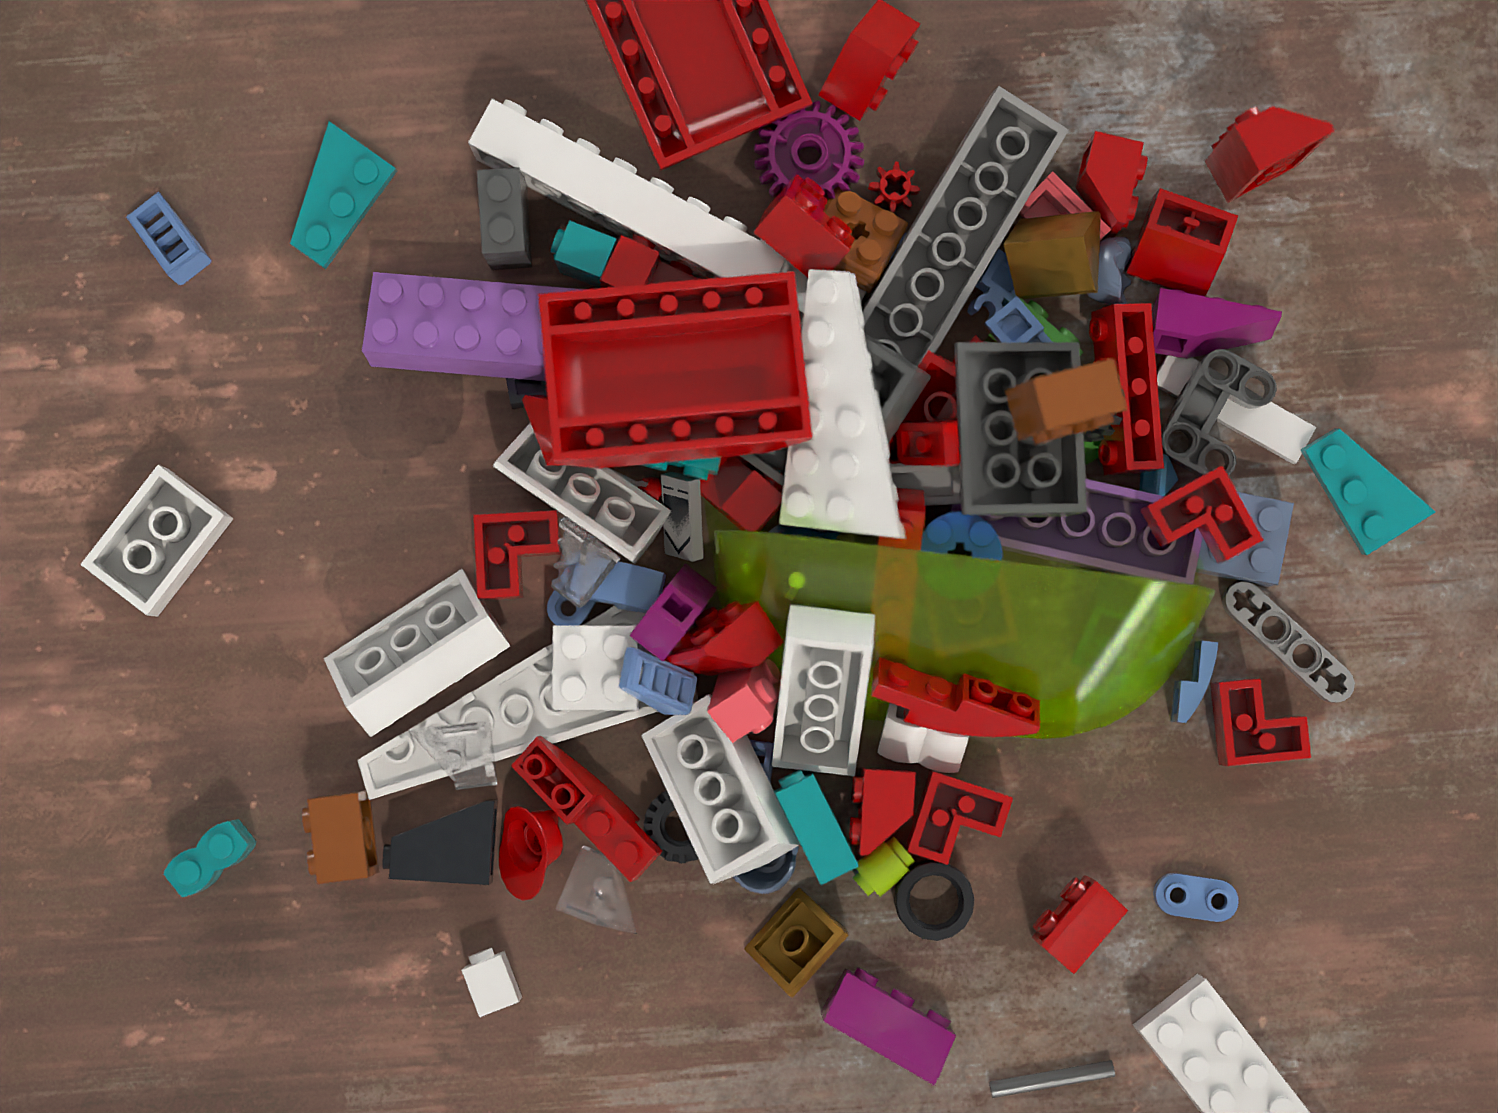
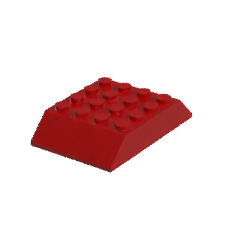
M584 0L642 135L660 170L813 105L767 0Z
M795 271L538 294L554 464L609 468L760 454L813 439Z

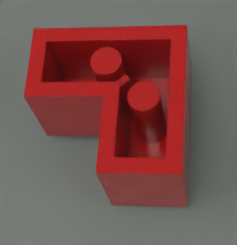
M877 0L850 33L818 96L859 121L869 109L876 112L889 91L883 87L887 78L893 81L904 62L907 63L917 48L919 41L915 40L914 36L921 24L885 1Z
M796 174L765 209L754 233L808 278L809 269L832 271L851 250L855 238L850 235L852 231L843 220L837 216L830 218L823 212L828 202L823 197L825 195L823 189L812 179H802Z
M621 235L601 276L600 283L601 288L698 280V278L692 276L694 271L690 267L672 260L670 265L660 261V253L654 250L656 245L648 239L638 235H633L629 239Z
M740 455L722 457L718 475L708 474L707 480L700 479L701 496L747 537L753 540L781 508L783 497L781 493L784 486L765 473L761 476L755 470L752 472L749 469L752 464Z
M1223 466L1213 469L1140 509L1160 547L1198 528L1217 563L1227 561L1264 540Z
M557 510L473 515L477 598L480 600L523 598L521 557L562 555L561 516Z
M1261 679L1210 683L1219 765L1237 766L1311 758L1307 716L1265 719Z
M930 770L905 850L948 865L960 825L1001 838L1013 797Z

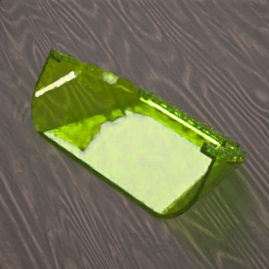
M735 530L713 531L714 577L722 609L735 601H738L740 605L754 601L760 603L784 641L765 659H770L776 664L781 676L790 605L875 615L873 649L863 719L885 721L890 703L871 696L873 668L879 657L895 663H902L911 669L925 674L941 677L953 684H957L962 674L965 673L976 678L989 680L998 686L1015 692H1022L1034 699L1040 700V729L1037 734L1011 737L1034 739L1063 738L1107 726L1144 704L1173 674L1186 654L1215 594L1214 589L1150 578L773 533Z

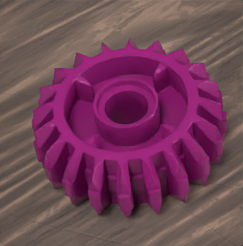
M814 100L812 111H805L804 108L795 114L783 117V121L779 119L769 123L774 131L767 128L759 130V137L768 143L755 144L754 152L766 157L755 160L754 166L758 170L768 169L759 177V181L762 185L775 182L769 190V195L772 198L776 197L796 174L802 179L810 178L823 189L825 193L823 197H826L827 200L829 198L835 199L834 189L836 187H839L843 192L851 191L844 181L858 183L860 175L852 169L863 168L864 159L854 156V154L864 150V143L858 141L850 142L859 135V129L857 127H851L847 130L843 129L849 122L850 117L847 114L841 115L835 120L833 117L836 112V106L830 105L827 108L826 114L819 112L820 101ZM805 147H812L820 153L821 158L815 164H804L798 158V152Z

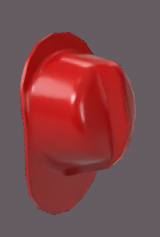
M515 806L511 807L505 814L504 831L499 851V869L507 890L520 900L533 899L540 892L546 868L562 853L563 837L558 826V815L553 810L529 812L523 807Z

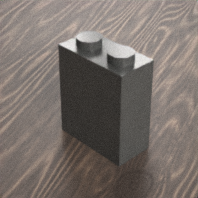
M520 168L477 170L482 255L491 270L532 268L528 189Z

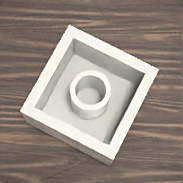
M553 626L552 710H639V700L619 688L627 647H634L639 650V643L629 636L636 626Z

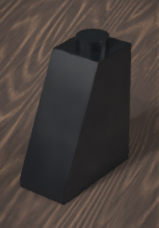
M486 800L391 837V844L384 845L382 861L383 869H389V879L490 885L493 883L498 800Z

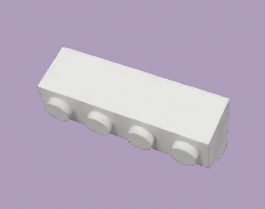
M531 423L493 465L501 473L634 564L637 563L652 544L671 513L670 509L610 468H589L572 465L547 466Z
M461 569L325 657L324 661L346 708L368 735L372 737L488 660L496 657L499 653L510 647V644L484 601L477 598V590L463 569Z
M708 694L692 704V710L688 715H674L641 736L710 884H715L764 866L799 846V843L747 734L733 743L707 712L712 695Z

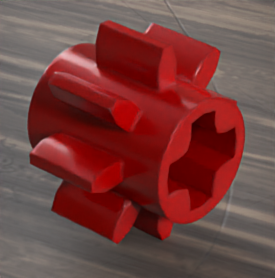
M897 161L894 163L893 169L887 172L879 166L876 173L881 179L880 182H871L868 186V190L878 192V197L875 199L874 204L880 206L883 203L889 207V211L892 213L895 212L896 207L901 205L909 211L912 203L908 195H918L920 192V187L911 185L910 181L915 171L910 170L905 173L899 170L900 165ZM888 181L892 185L897 183L903 185L900 192L901 196L896 192L890 195L886 193Z

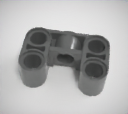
M1219 349L1205 355L1198 363L1190 380L1186 382L1171 409V414L1161 430L1163 454L1167 455L1171 462L1201 477L1210 472L1205 466L1207 453L1215 450L1222 454L1225 462L1223 468L1229 476L1235 469L1236 455L1227 444L1208 434L1227 399L1248 409L1259 408L1270 403L1277 391L1274 377L1266 370L1228 350ZM1218 358L1227 364L1228 374L1224 380H1216L1210 375L1208 366L1212 359ZM1249 378H1255L1262 382L1265 392L1260 400L1256 401L1247 396L1245 385ZM1178 430L1187 436L1188 447L1185 452L1179 454L1170 449L1168 438L1172 431Z

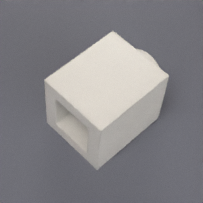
M489 948L469 956L471 964L465 966L462 969V973L479 1017L518 1003L521 1000L522 995L505 951L494 954L493 949Z

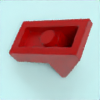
M958 419L902 422L897 429L899 464L916 466L960 465Z

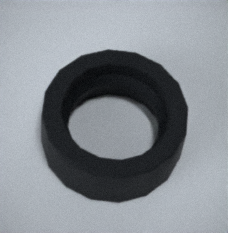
M927 860L910 867L909 872L897 883L894 904L899 919L911 933L922 939L940 941L955 936L966 927L973 914L975 898L971 883L959 869L949 863L946 865L934 860ZM931 875L942 876L949 880L956 888L959 898L958 907L954 915L946 922L937 925L926 924L917 919L909 903L910 892L914 885L922 878Z

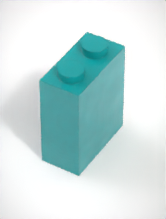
M797 770L779 779L781 787L774 790L820 884L823 885L858 867L859 865L814 775L811 772L803 775L801 770Z

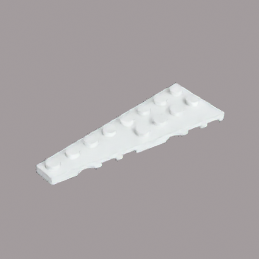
M613 606L581 626H637L646 613L621 610ZM552 643L357 761L368 798L371 800L521 754L537 736H542L554 744L658 711L640 700L639 710L637 711L552 710ZM639 644V650L648 653L652 656H655ZM643 667L641 668V673H640V678H639V684H640V680H641V675H642Z

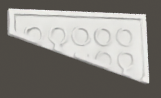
M809 269L802 327V343L813 439L788 447L779 524L906 539L904 527L900 523L896 501H898L896 486L892 484L888 463L890 454L878 392L874 390L871 369L873 366L870 352H867L862 328L865 324L855 275L850 272Z

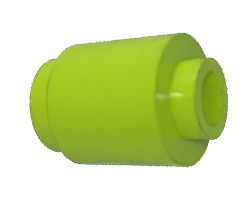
M893 836L886 843L882 842L869 855H865L857 862L859 866L855 869L858 873L852 878L868 896L875 891L881 897L909 872L908 867L915 860Z

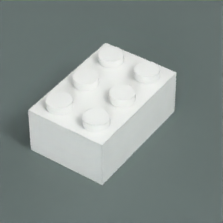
M157 465L81 565L144 614L158 617L233 518L171 470Z

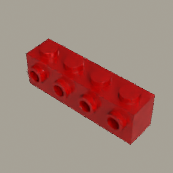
M1151 303L1112 304L1091 312L1092 319L1089 324L1090 338L1094 343L1095 360L1093 363L1114 359L1120 385L1124 390V400L1127 410L1116 414V416L1123 418L1120 425L1111 424L1115 432L1111 435H1104L1105 439L1101 440L1099 459L1103 464L1104 475L1142 474L1164 469Z

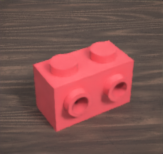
M767 659L763 660L758 666L718 675L707 712L732 743L751 731L754 734L761 732L773 721V714L779 700L778 696L782 680L778 667L773 661Z

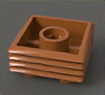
M836 187L834 189L835 199H828L823 212L830 218L837 216L850 227L852 231L850 235L855 240L851 250L832 271L854 274L857 287L872 293L904 235L908 222L891 211L884 210L861 198L854 192H843L839 187Z

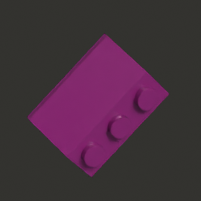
M859 967L856 968L854 973L845 968L821 1010L823 1022L935 1086L956 1037L954 1031L948 1028L951 1020L932 1009H929L927 1014L912 1007L915 1002L913 998L896 988H893L889 994L876 986L879 981L877 977Z

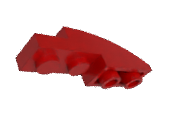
M879 657L873 668L871 696L904 707V722L946 733L981 737L1037 734L1040 729V700L1032 698L1025 693L1015 692L993 684L989 680L976 678L965 673L962 674L957 684H953L941 677L931 676L911 669L902 663H895Z
M537 736L511 765L567 825L574 823L630 883L636 881L663 852L638 826L637 823L640 818L618 796L576 760L542 736Z

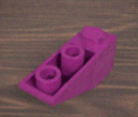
M1160 288L1152 307L1155 353L1189 359L1206 355L1219 349L1227 350L1269 340L1272 338L1282 317V311L1267 309L1261 305L1251 306L1230 302L1219 297L1210 298L1189 294L1177 289L1168 290Z
M685 563L629 636L663 662L718 588Z

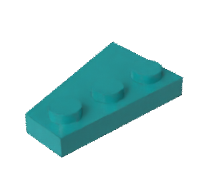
M329 121L290 244L326 270L397 173L396 168Z
M1334 428L1300 450L1362 555H1369L1436 513V511L1339 428Z

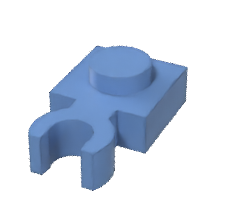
M1000 249L995 252L975 286L984 293L969 304L968 314L971 316L978 312L981 306H984L989 311V318L986 320L988 321L1003 306H1006L1016 297L1007 256Z

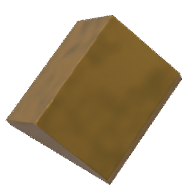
M1099 211L1025 218L1018 221L1004 243L1016 297L1019 299L1098 293L1101 223Z
M799 887L747 944L744 950L793 998L849 934L841 924Z

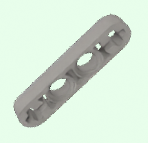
M1239 582L1226 588L1222 596V605L1226 613L1322 700L1332 703L1345 701L1351 696L1354 691L1355 682L1350 671L1257 586L1250 582ZM1235 591L1237 593L1248 591L1250 597L1247 601L1256 610L1260 609L1262 604L1267 607V610L1255 618L1252 625L1248 622V619L1254 616L1251 611L1245 607L1238 610L1234 608L1233 605L1237 601L1233 596ZM1270 616L1277 617L1283 623V634L1277 640H1269L1262 632V623ZM1300 644L1309 646L1314 653V661L1307 668H1300L1294 663L1292 658L1294 649ZM1324 660L1328 665L1323 667L1322 670L1328 676L1336 677L1340 675L1342 677L1339 682L1340 687L1343 688L1341 693L1337 691L1327 693L1326 689L1329 684L1321 675H1316L1314 680L1309 677L1310 674L1321 667Z

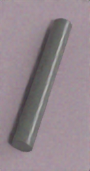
M1109 1060L990 1081L989 1086L992 1098L1115 1077L1113 1061Z

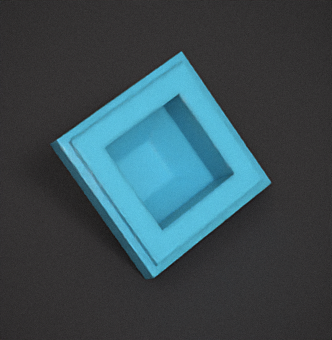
M1163 454L1164 469L1141 474L1139 491L1165 496L1178 481V477L1167 455Z

